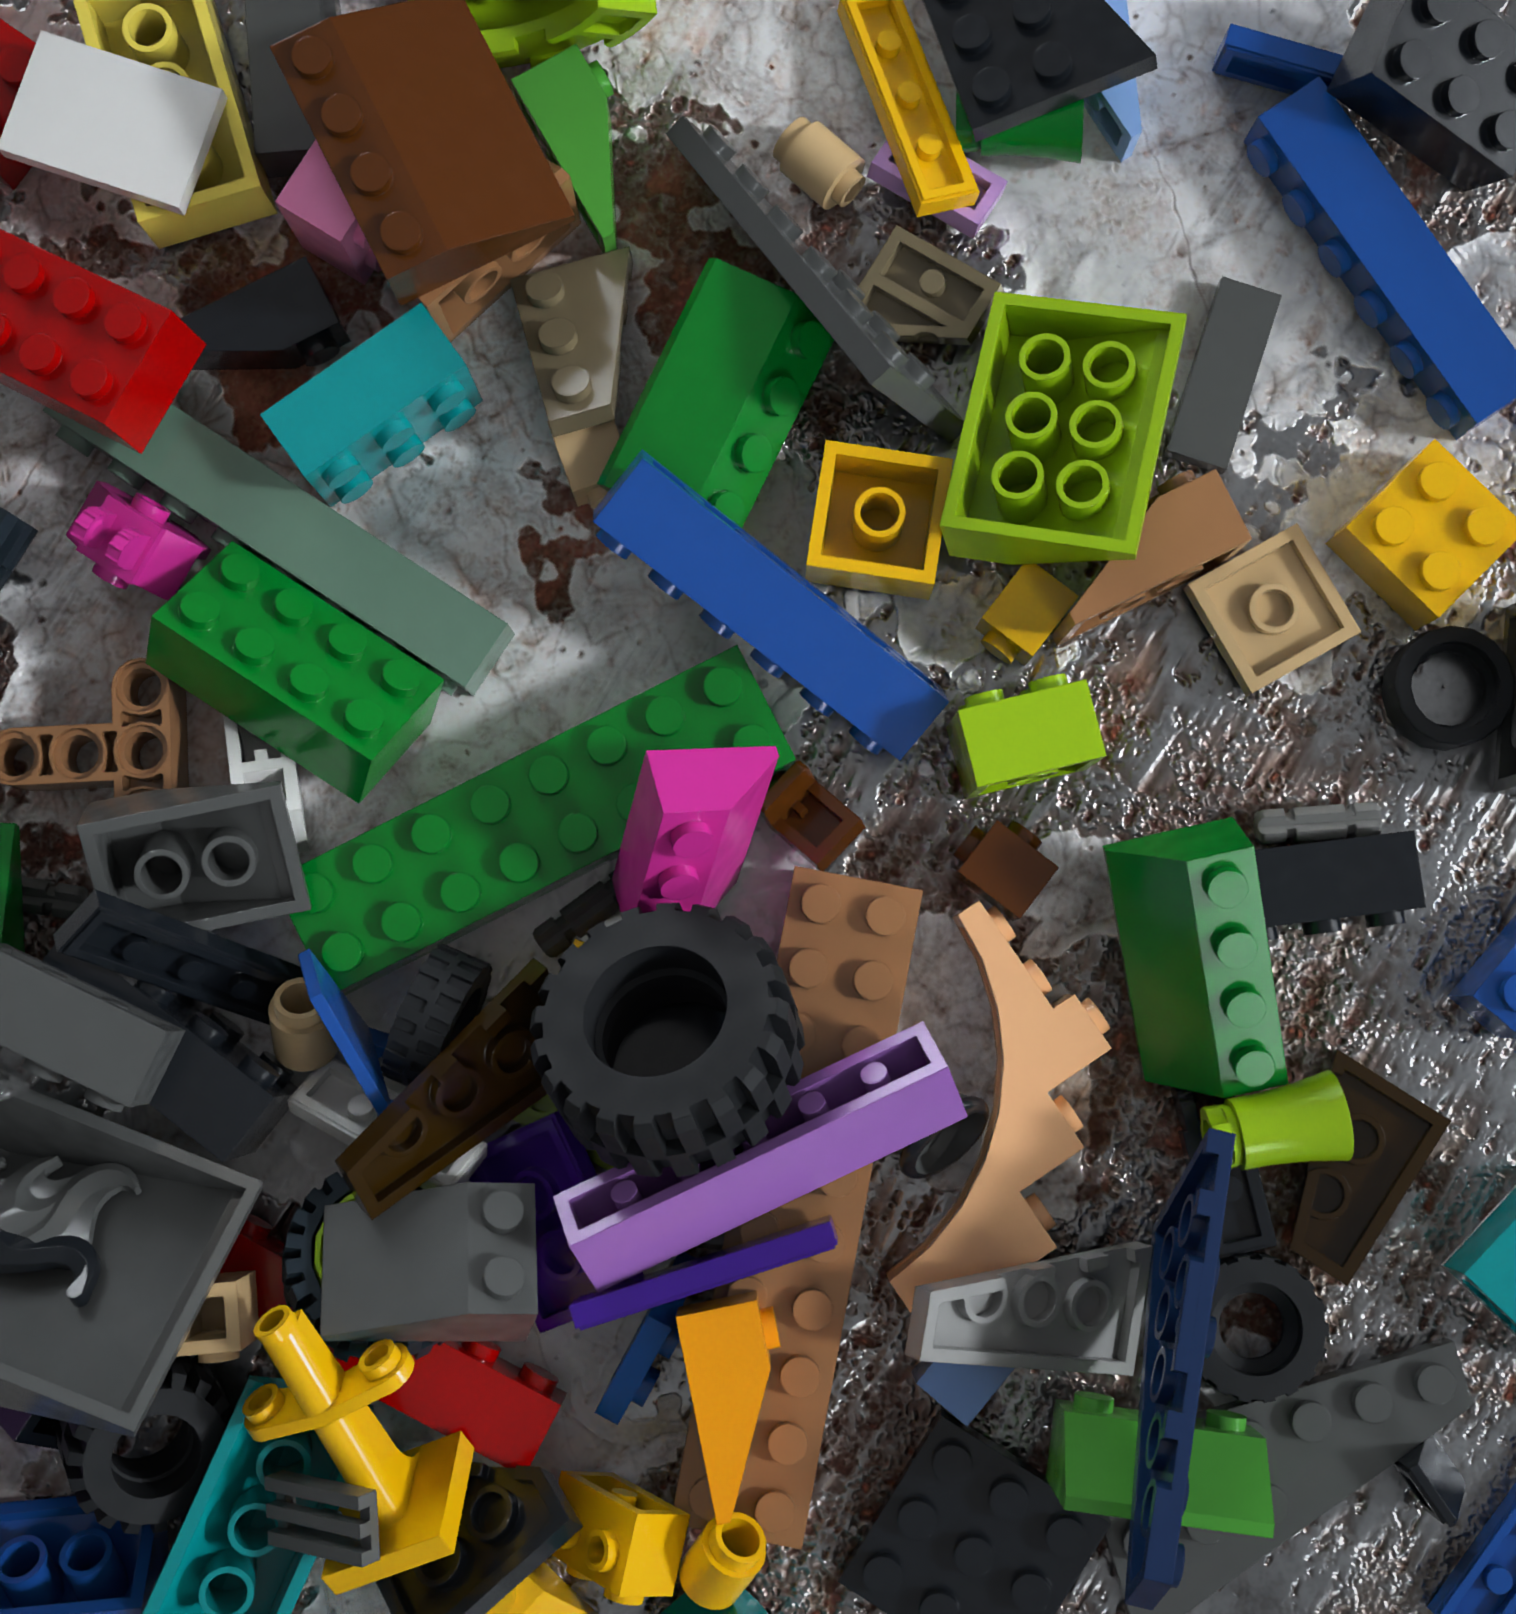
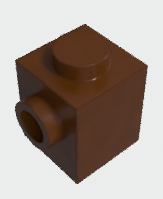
M996 820L986 831L975 825L953 853V856L962 863L952 875L992 906L995 905L1010 920L1014 921L1023 916L1059 867L1037 851L1042 842L1027 828L1014 820H1011L1007 827Z

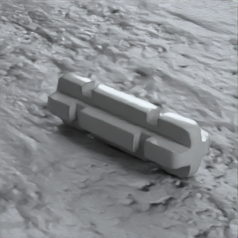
M1374 802L1353 803L1348 805L1347 809H1345L1343 804L1292 807V809H1288L1287 813H1285L1283 808L1262 809L1254 813L1253 827L1256 842L1263 845L1286 842L1287 838H1290L1291 843L1338 840L1346 838L1347 834L1351 838L1379 835L1382 830V820L1379 805Z

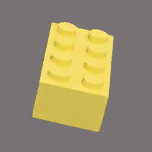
M73 0L86 45L221 88L228 98L185 216L131 199L137 222L156 246L161 249L278 214L266 172L255 155L252 125L215 1Z

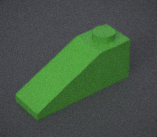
M574 44L512 78L511 84L516 101L549 161L562 167L570 175L578 211L601 251L606 253L618 249L612 128L607 98L614 95V92L600 63L595 60L588 64L577 44Z

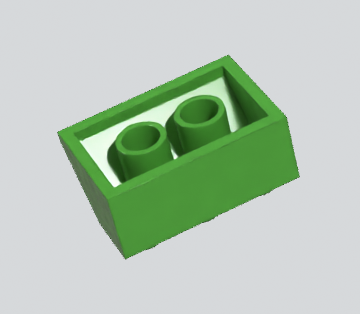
M1076 1391L1074 1392L1073 1401L1055 1398L1046 1480L1064 1510L1131 1519L1139 1410L1115 1407L1113 1397L1094 1392ZM1207 1409L1205 1419L1196 1418L1188 1472L1189 1494L1181 1526L1273 1539L1275 1522L1266 1438L1251 1425L1246 1424L1247 1416L1232 1411Z

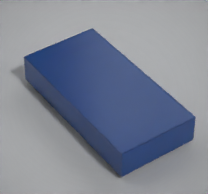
M1230 24L1218 48L1212 71L1219 75L1291 95L1319 76L1325 85L1329 87L1343 55Z

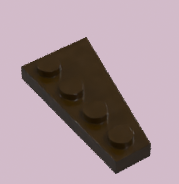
M535 958L492 999L335 1160L359 1207L371 1220L547 1095L541 1084L542 1079L533 1065L530 1051L535 1040L530 1032L531 1016L536 1006H544L538 996V992L546 976L549 974L547 967Z

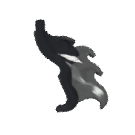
M3 1156L0 1157V1173L8 1168V1163ZM58 1156L44 1157L22 1166L11 1176L0 1179V1274L50 1269L70 1270L74 1275V1279L67 1288L66 1294L72 1304L79 1308L89 1302L101 1271L100 1258L92 1246L95 1224L100 1210L111 1197L122 1190L139 1195L142 1193V1189L133 1171L129 1167L118 1163H101L89 1166L74 1176L51 1180L48 1179V1176L61 1168L63 1163Z

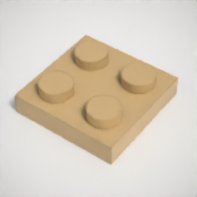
M1297 523L1197 578L1183 588L1246 697L1361 633L1360 628Z

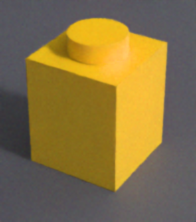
M1023 564L977 624L975 629L984 635L981 644L1001 661L1011 664L1016 659L1025 666L1079 596L1039 565Z

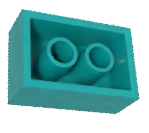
M419 303L262 412L260 416L302 475L327 504L332 507L339 501L347 504L363 496L372 487V478L389 466L393 465V467L399 468L413 461L424 450L425 445L423 443L442 429L446 432H451L463 426L476 413L475 406L481 403L483 399L466 363L424 305Z

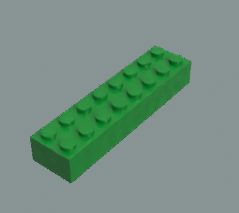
M735 645L303 863L302 868L312 907L311 910L289 914L305 949H310L346 996L431 953L439 944H448L618 858L646 750L776 746L779 758L773 776L780 771H787L796 762V758L738 645Z

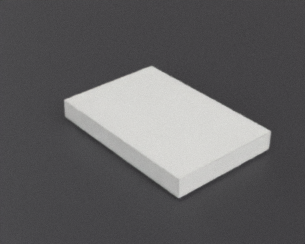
M41 30L0 137V153L6 158L185 216L228 98L221 88Z

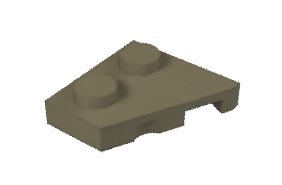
M898 225L895 226L858 286L866 296L862 302L871 312L876 310L899 334L900 339L897 342L971 345L989 317L994 293L1005 292L1001 283Z

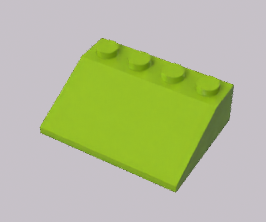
M1004 292L994 293L940 521V529L949 556L1008 565L1136 559L1186 327L1187 314Z

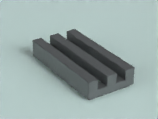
M280 1470L264 1476L265 1490L276 1493V1500L266 1503V1517L278 1520V1527L267 1531L268 1545L361 1568L380 1560L376 1489L286 1470ZM296 1497L360 1511V1519L342 1515L341 1511L323 1508L320 1510L296 1504Z

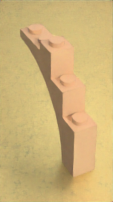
M980 901L972 903L952 918L976 960L991 1007L997 1058L993 1106L979 1156L956 1201L927 1238L886 1272L889 1282L910 1313L912 1311L915 1286L1036 1262L1057 1248L1047 1233L1056 1226L1055 1221L1035 1193L1024 1199L1020 1192L1085 1148L1075 1134L1083 1128L1079 1117L1062 1095L1052 1100L1048 1092L1112 1049L1103 1036L1104 1033L1110 1030V1026L1090 998L1080 1002L1075 994H1065L1050 1004L1045 995L1052 991V987L1043 972L1032 959L1024 963L1020 961L1008 943L1016 937L1012 927L995 905L986 910Z

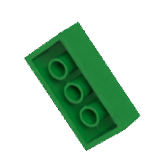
M233 541L151 616L145 662L147 665L358 804L430 725L444 683L443 678Z

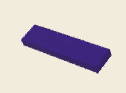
M828 1215L618 1283L599 1293L594 1291L578 1296L568 1306L574 1327L582 1331L835 1249L836 1245H838V1235L832 1217Z

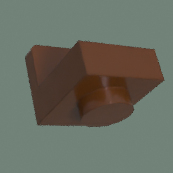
M800 760L796 761L787 771H780L772 777L760 812L769 828L819 871H825L866 828L861 818L818 783L810 769Z

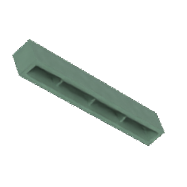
M173 404L170 405L142 454L46 406L43 409L47 415L61 425L55 436L86 457H89L94 448L112 459L107 470L128 485L140 491L146 482L164 493L159 503L186 523L191 525L196 517L199 516L216 527L211 538L223 547H226L233 541L247 551L251 550L299 585L303 584L340 612L373 630L374 634L403 653H408L426 665V668L443 678L444 683L441 690L450 696L453 695L457 687L474 696L515 635L508 623Z

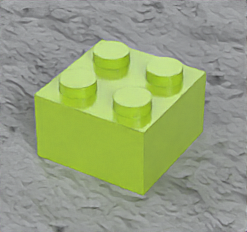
M1062 673L1029 682V689L1020 692L1019 696L1005 699L1003 690L995 689L966 697L964 699L965 705L958 707V711L946 726L964 799L1084 771L1106 757L1087 679L1068 683L1066 674Z

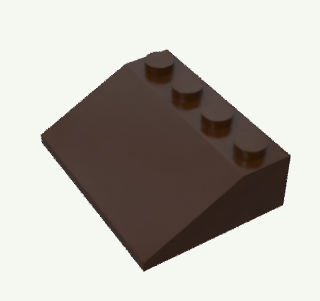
M410 0L332 16L269 46L400 306L576 220L569 202L465 0Z

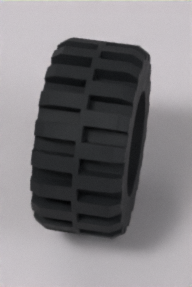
M678 902L656 904V911L643 913L640 907L621 912L622 920L608 927L602 921L588 930L586 934L589 939L579 948L572 944L557 960L561 967L557 975L549 973L546 976L538 992V996L544 1006H536L531 1016L530 1032L535 1039L530 1048L533 1065L542 1079V1086L574 1137L587 1150H596L603 1162L617 1169L626 1168L630 1162L637 1175L649 1177L661 1176L663 1167H672L677 1177L698 1174V1164L711 1159L719 1167L736 1158L733 1152L734 1148L745 1141L751 1146H755L769 1133L765 1121L770 1115L777 1119L781 1118L792 1101L786 1085L795 1086L800 1082L804 1065L800 1055V1050L805 1046L804 1032L797 1013L798 1009L782 967H779L773 950L762 937L753 936L750 926L735 916L726 915L721 920L716 908L693 904L691 911L688 912L683 911ZM700 1002L718 1007L726 1012L722 1028L712 1045L698 1059L682 1069L654 1077L631 1076L613 1069L618 1047L627 1032L640 1019L654 1010L674 1003Z

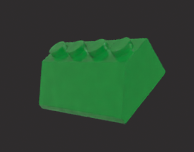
M708 258L609 457L597 485L609 491L643 449L742 528L834 339L796 293L718 258Z
M1233 817L1103 845L1144 1080L1221 1098L1289 1084L1255 848Z

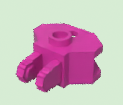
M96 481L66 533V536L77 546L76 550L96 562L92 572L98 577L125 590L129 584L136 585L167 601L181 589L180 586L195 560H206L212 550L195 534L168 518L171 512L160 503L140 493H136L133 497L101 481Z

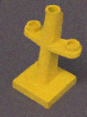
M279 1305L267 1311L257 1321L253 1333L265 1348L288 1387L278 1388L273 1383L265 1384L256 1389L246 1399L242 1412L245 1415L244 1426L254 1441L265 1442L314 1430L346 1483L376 1489L380 1560L361 1568L326 1559L321 1579L335 1595L454 1554L475 1448L462 1431H458L400 1452L368 1406L395 1392L412 1374L414 1359L407 1347L402 1343H394L391 1339L377 1341L365 1350L357 1365L344 1371L302 1309L293 1312L289 1306ZM339 1507L338 1511H341L342 1515L360 1519V1511Z

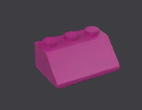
M776 746L646 750L612 877L620 913L636 907H640L643 913L656 911V904L679 902L682 910L688 912L691 911L693 904L715 908L737 883L779 758Z

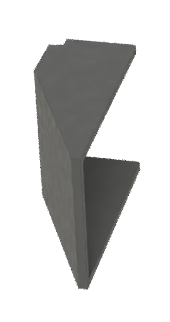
M0 1077V1157L3 1156L8 1163V1168L0 1173V1179L11 1176L16 1170L34 1160L58 1156L63 1166L50 1174L48 1179L59 1180L74 1176L89 1166L101 1163H118L129 1167L133 1171L142 1189V1193L139 1195L122 1190L111 1197L98 1214L92 1246L100 1258L101 1271L90 1300L85 1306L75 1307L66 1294L67 1288L74 1279V1275L70 1270L50 1269L0 1274V1407L135 1437L263 1189V1181Z

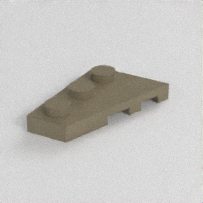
M629 246L510 279L553 437L615 420L622 365V355L620 352L623 325H626L628 313L626 296L628 280L632 279L633 259Z

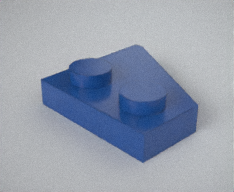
M683 1252L676 1256L672 1266L695 1259V1257ZM686 1297L648 1309L594 1413L618 1425L630 1402L643 1407L661 1372L651 1366L657 1354L670 1359L680 1341L675 1317L678 1307L683 1306Z

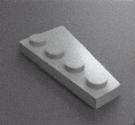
M1134 1241L915 1286L905 1355L923 1362L1133 1376L1153 1246Z

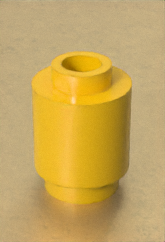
M733 1512L731 1523L717 1525L715 1518L708 1522L683 1556L679 1565L681 1586L693 1602L706 1609L722 1610L730 1607L739 1598L765 1562L766 1538L761 1526L752 1517L740 1512Z

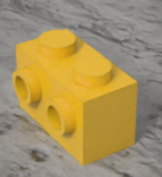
M561 1471L558 1484L583 1525L577 1533L552 1554V1556L567 1564L566 1572L578 1579L594 1581L605 1588L603 1595L607 1599L624 1605H642L644 1597H672L690 1514L614 1472Z

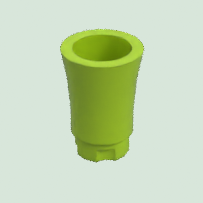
M1328 1069L1294 1083L1254 1094L1227 1098L1224 1104L1205 1106L1200 1110L1202 1139L1209 1128L1236 1134L1231 1169L1239 1167L1240 1170L1244 1171L1270 1165L1309 1161H1350L1353 1157L1354 1134L1350 1111L1337 1077Z

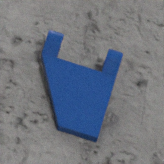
M307 949L298 954V959L309 999L373 1105L378 1117L394 1101L389 1097L378 1058L383 1056L389 1033L368 1027L313 952Z

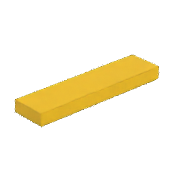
M840 0L837 9L838 16L916 217L975 205L980 193L904 1Z

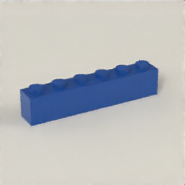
M1319 76L1257 117L1244 140L1247 146L1248 159L1255 171L1262 177H1269L1280 192L1284 210L1290 220L1296 226L1304 227L1317 244L1318 255L1324 268L1332 276L1340 277L1354 296V306L1361 320L1367 326L1376 328L1390 347V357L1396 369L1404 377L1413 379L1426 397V408L1433 421L1442 429L1449 430L1455 440H1458L1516 401V349L1336 98L1326 92L1328 87Z
M643 449L594 509L593 522L600 527L596 537L607 548L623 559H627L631 553L639 557L653 568L648 577L661 590L679 600L683 593L704 608L699 616L709 627L726 639H730L734 633L743 638L754 647L750 656L757 664L778 679L784 672L788 673L804 686L799 693L813 708L826 717H829L834 710L853 724L849 729V733L873 754L878 755L884 748L900 761L949 703L939 684Z

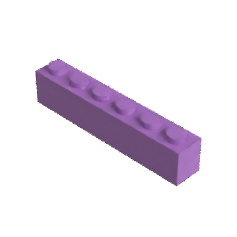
M924 1021L800 1079V1082L795 1086L787 1085L792 1101L781 1118L777 1119L770 1115L765 1121L769 1133L755 1146H751L745 1141L734 1148L733 1152L736 1158L719 1167L711 1159L698 1164V1174L677 1177L672 1167H663L661 1176L649 1177L637 1175L629 1162L626 1168H611L554 1195L553 1199L568 1246L597 1292L599 1293L967 1118L968 1115L950 1069Z

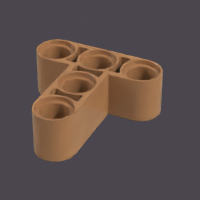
M146 658L128 660L118 668L113 676L111 686L112 723L17 727L1 730L0 783L35 792L114 788V798L156 789L189 787L186 690L145 663ZM158 676L161 683V691L158 698L151 704L142 706L138 698L139 687L149 677ZM158 738L162 743V758L157 765L144 770L140 763V751L149 740ZM94 741L99 753L97 762L90 770L81 773L76 761L78 752L85 744ZM30 745L34 753L33 764L26 773L18 776L14 768L15 756L21 748Z

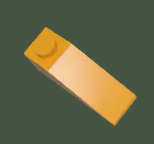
M757 1291L678 1307L675 1317L717 1525L731 1523L771 1369L769 1349L781 1347L773 1306L760 1308Z

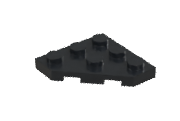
M472 1462L454 1554L375 1582L391 1614H486L577 1533L583 1525L554 1475L541 1467L516 1465V1468H504Z

